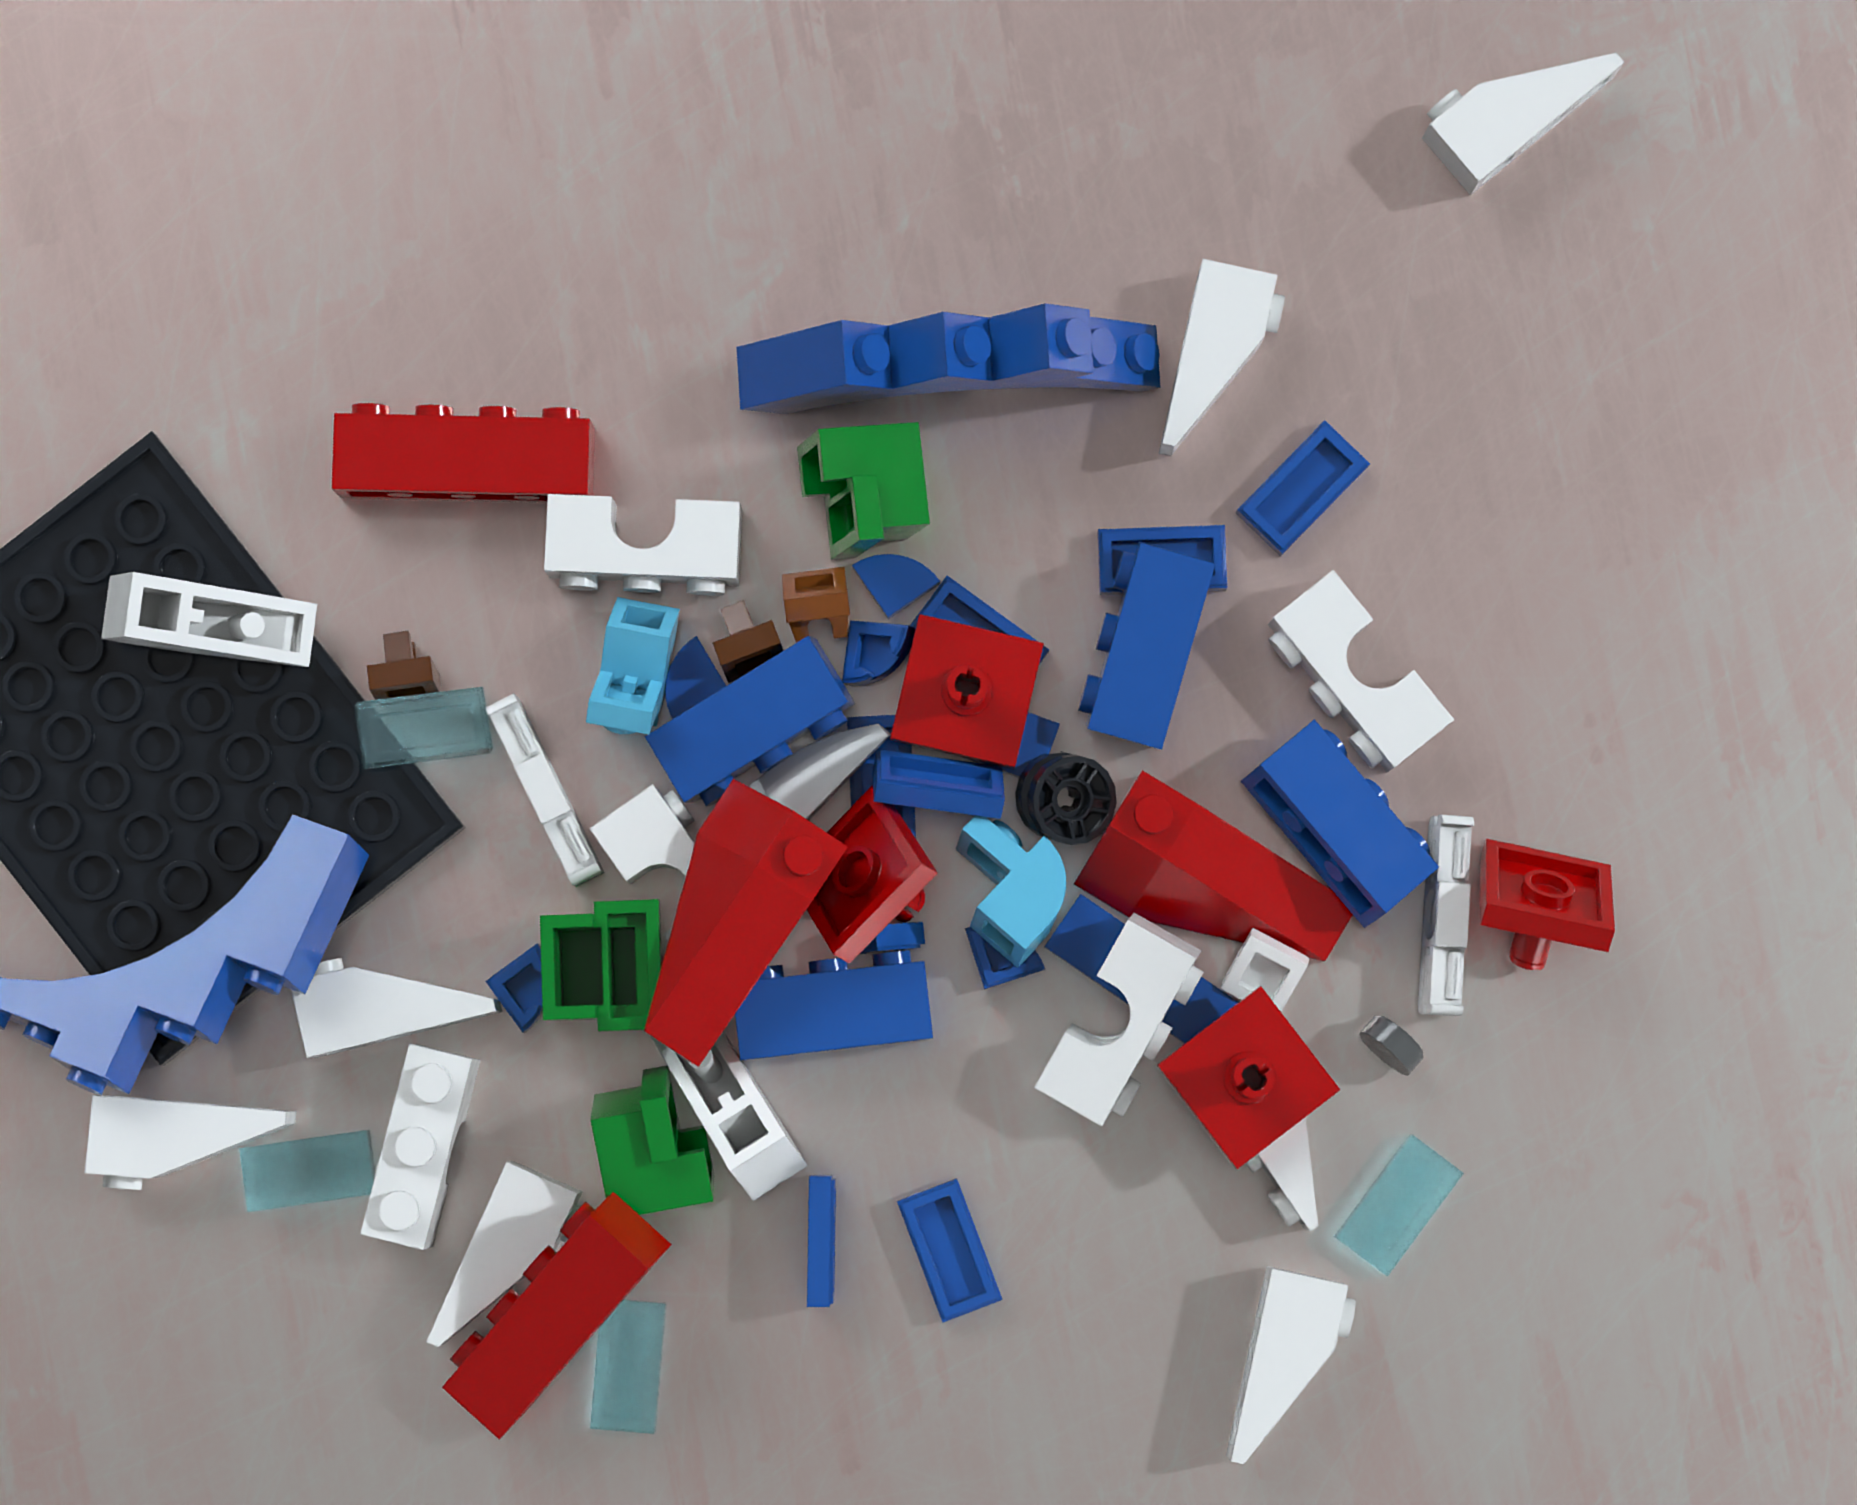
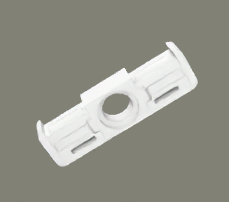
M513 693L485 707L571 884L577 887L603 874L604 870L518 696Z
M1440 814L1438 816H1431L1429 820L1428 846L1430 848V856L1439 868L1425 879L1418 1011L1420 1014L1461 1016L1464 1006H1461L1464 952L1468 942L1471 884L1468 882L1472 826H1474L1473 817Z

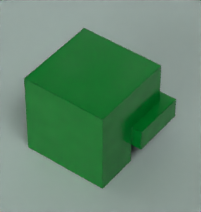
M919 422L818 429L797 447L802 497L826 496L824 501L831 560L856 558L878 542L907 540L930 524Z
M660 900L594 902V914L540 915L543 1020H597L598 1032L644 1030L662 965Z
M668 1065L643 1070L641 1086L594 1094L590 1121L606 1198L612 1192L616 1193L639 1215L713 1202L714 1169L707 1132L703 1125L680 1129Z

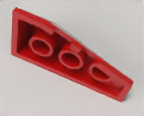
M1143 770L1073 884L1128 918L1133 913H1136L1153 923L1242 943L1245 942L1251 929L1254 928L1310 959L1323 962L1328 958L1353 916L1333 890L1206 808Z
M733 779L697 832L644 1032L699 1067L809 907L848 846L794 810Z

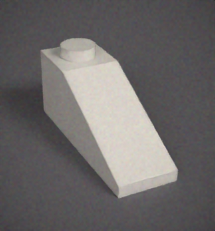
M1612 53L1479 83L1464 96L1455 89L1442 98L1427 113L1433 121L1429 124L1422 139L1469 195H1471L1611 81L1624 64V61L1617 53Z
M1207 259L1202 260L1159 454L1171 456L1259 349L1265 336V331L1277 333L1285 300L1284 295L1274 294L1278 275Z
M129 572L110 576L101 639L164 650L309 667L318 604Z
M342 958L320 962L306 994L291 990L307 1058H319L503 1012L498 999L356 967L344 969Z
M724 1031L699 1067L650 1036L728 1169L753 1201L808 1166L746 1065L740 1060L739 1054Z
M92 1095L85 1173L104 1175L102 1187L142 1190L143 1178L163 1177L294 1125L296 1111L113 1095Z
M515 1161L506 1162L426 1342L436 1347L448 1342L525 1277L522 1275L524 1271L548 1245L557 1251L561 1241L566 1243L568 1238L560 1232V1229L580 1208L577 1204L583 1191Z
M1266 1267L1226 1453L1231 1462L1244 1464L1335 1351L1338 1336L1348 1338L1356 1305L1354 1299L1346 1298L1348 1285L1275 1267Z

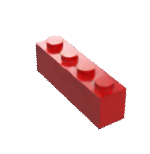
M358 403L352 405V413H334L332 490L340 498L547 503L548 494L593 496L595 428L590 418H580V410L550 407L542 409V417H517V409L512 407L483 406L479 407L478 416H453V407L428 404L415 406V415L390 414V406Z
M614 1192L596 1209L585 1202L560 1229V1232L568 1238L567 1242L558 1252L548 1245L522 1274L531 1282L525 1291L520 1295L511 1288L488 1313L486 1318L495 1325L489 1333L483 1337L480 1333L474 1331L450 1358L458 1369L442 1388L499 1440L524 1415L672 1245Z

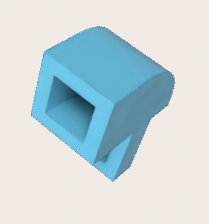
M617 597L606 625L601 668L589 698L586 723L604 726L607 730L617 734H633L637 732L649 735L652 726L657 727L665 698L667 674L673 658L680 609Z
M974 816L963 827L956 850L997 886L976 907L970 927L1018 968L1044 941L1054 925L1066 893L1064 864L1058 851L1045 835L1027 853L1021 848L1022 841L1007 824L1000 820L991 822L987 817Z

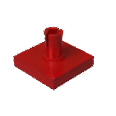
M919 614L890 740L1015 769L1044 643Z
M873 786L827 831L828 834L848 847L806 909L833 955L849 964L893 919L905 923L914 918L911 911L905 908L906 906L919 913L925 903L923 888L938 874L894 804L874 802Z
M1486 838L1480 857V925L1515 932L1509 958L1513 964L1527 970H1542L1545 967L1552 941L1609 952L1615 933L1611 865Z
M1261 986L1157 1064V1067L1235 1169H1239L1340 1091L1334 1080Z

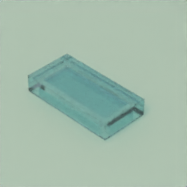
M483 687L356 702L355 715L364 769L491 753L493 745L488 715L485 709L486 702Z
M370 1130L239 1148L247 1212L371 1194L376 1174Z
M1409 1134L1334 1237L1385 1276H1388L1464 1173L1413 1134Z
M624 1299L598 1329L590 1429L655 1434L667 1303Z

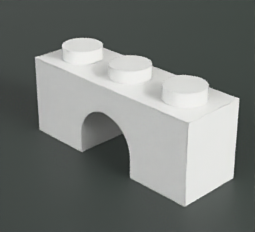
M548 494L544 571L550 578L560 579L559 588L591 591L597 590L598 580L623 581V590L627 592L659 593L661 592V583L687 584L686 593L720 596L725 594V585L739 586L743 517L740 502L676 499L675 522L669 536L657 546L640 549L631 547L618 538L616 532L617 505L612 497Z
M1332 570L1272 618L1268 625L1275 634L1269 638V642L1290 668L1293 669L1296 665L1300 664L1315 682L1309 688V692L1322 710L1331 718L1340 713L1355 734L1349 738V741L1359 756L1371 768L1380 763L1385 771L1389 772L1454 721V718L1415 670L1398 683L1387 688L1368 687L1360 683L1352 675L1347 663L1349 643L1354 636L1373 621V618L1335 571Z
M652 784L589 828L621 875L630 884L657 868H672L682 872L685 876L687 875L694 840L685 827L695 820L674 790L662 796L659 790ZM672 928L663 934L668 941Z
M1133 913L1127 920L1097 974V977L1118 988L1126 997L1130 1007L1128 1027L1117 1035L1100 1037L1072 1023L1064 1033L1034 1088L1100 1126L1104 1124L1111 1111L1123 1117L1141 1085L1139 1081L1131 1077L1142 1056L1152 1061L1155 1060L1173 1028L1162 1022L1173 1000L1186 1005L1204 973L1193 966L1201 950Z
M409 1044L361 1235L421 1250L433 1247L449 1184H446V1175L450 1155L461 1123L466 1120L480 1059L419 1044Z

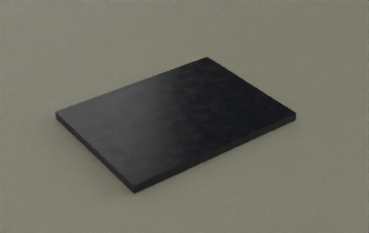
M153 431L0 549V860L89 975L105 973L150 957L195 931L231 901L268 858L292 815L349 834L369 854L335 931L466 828L314 634L309 667L164 650L101 639L109 579L112 575L137 572L285 598ZM246 982L233 1011L261 989ZM158 1033L149 1052L160 1066H165L190 1045L177 1042ZM194 1036L191 1044L198 1040L199 1037Z

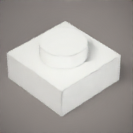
M1252 928L1226 973L1221 989L1242 1000L1261 986L1282 1012L1308 966L1309 957Z

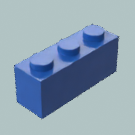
M1138 541L1135 554L1123 551L1113 588L1124 591L1117 615L1105 613L1096 644V650L1106 652L1100 677L1088 674L1078 711L1089 714L1086 722L1087 729L1162 750L1215 563Z
M807 636L644 737L683 802L695 803L702 799L705 806L708 807L719 801L734 778L750 768L756 766L760 774L793 755L788 745L810 732L814 740H818L844 725L848 720L843 711L856 703L818 640Z
M1314 719L1241 780V783L1360 924L1366 928L1391 910L1436 871L1439 866L1430 856V848L1424 838L1415 830L1405 827L1389 808V801L1384 791L1374 781L1364 778L1349 761L1346 748L1341 740L1332 732L1322 729Z
M910 950L873 954V967L848 969L847 962L840 958L808 962L810 974L784 977L783 965L767 966L735 1013L740 1060L933 1039L925 962H912Z

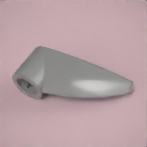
M874 724L825 737L793 753V755L771 768L748 787L810 820L891 734L881 725Z

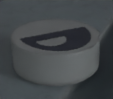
M1374 1016L1359 1033L1362 1041L1376 1056L1403 1075L1408 1076L1424 1058L1423 1051L1418 1043L1400 1026L1384 1016Z

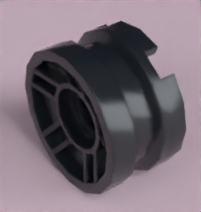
M1062 751L1053 754L1044 753L1031 761L1020 775L1015 791L1017 812L1024 825L1038 836L1043 837L1045 835L1050 840L1068 845L1088 843L1101 835L1112 821L1117 804L1115 785L1104 767L1095 760ZM1066 787L1068 796L1074 799L1071 806L1063 805L1059 807L1057 801L1058 794L1061 789Z

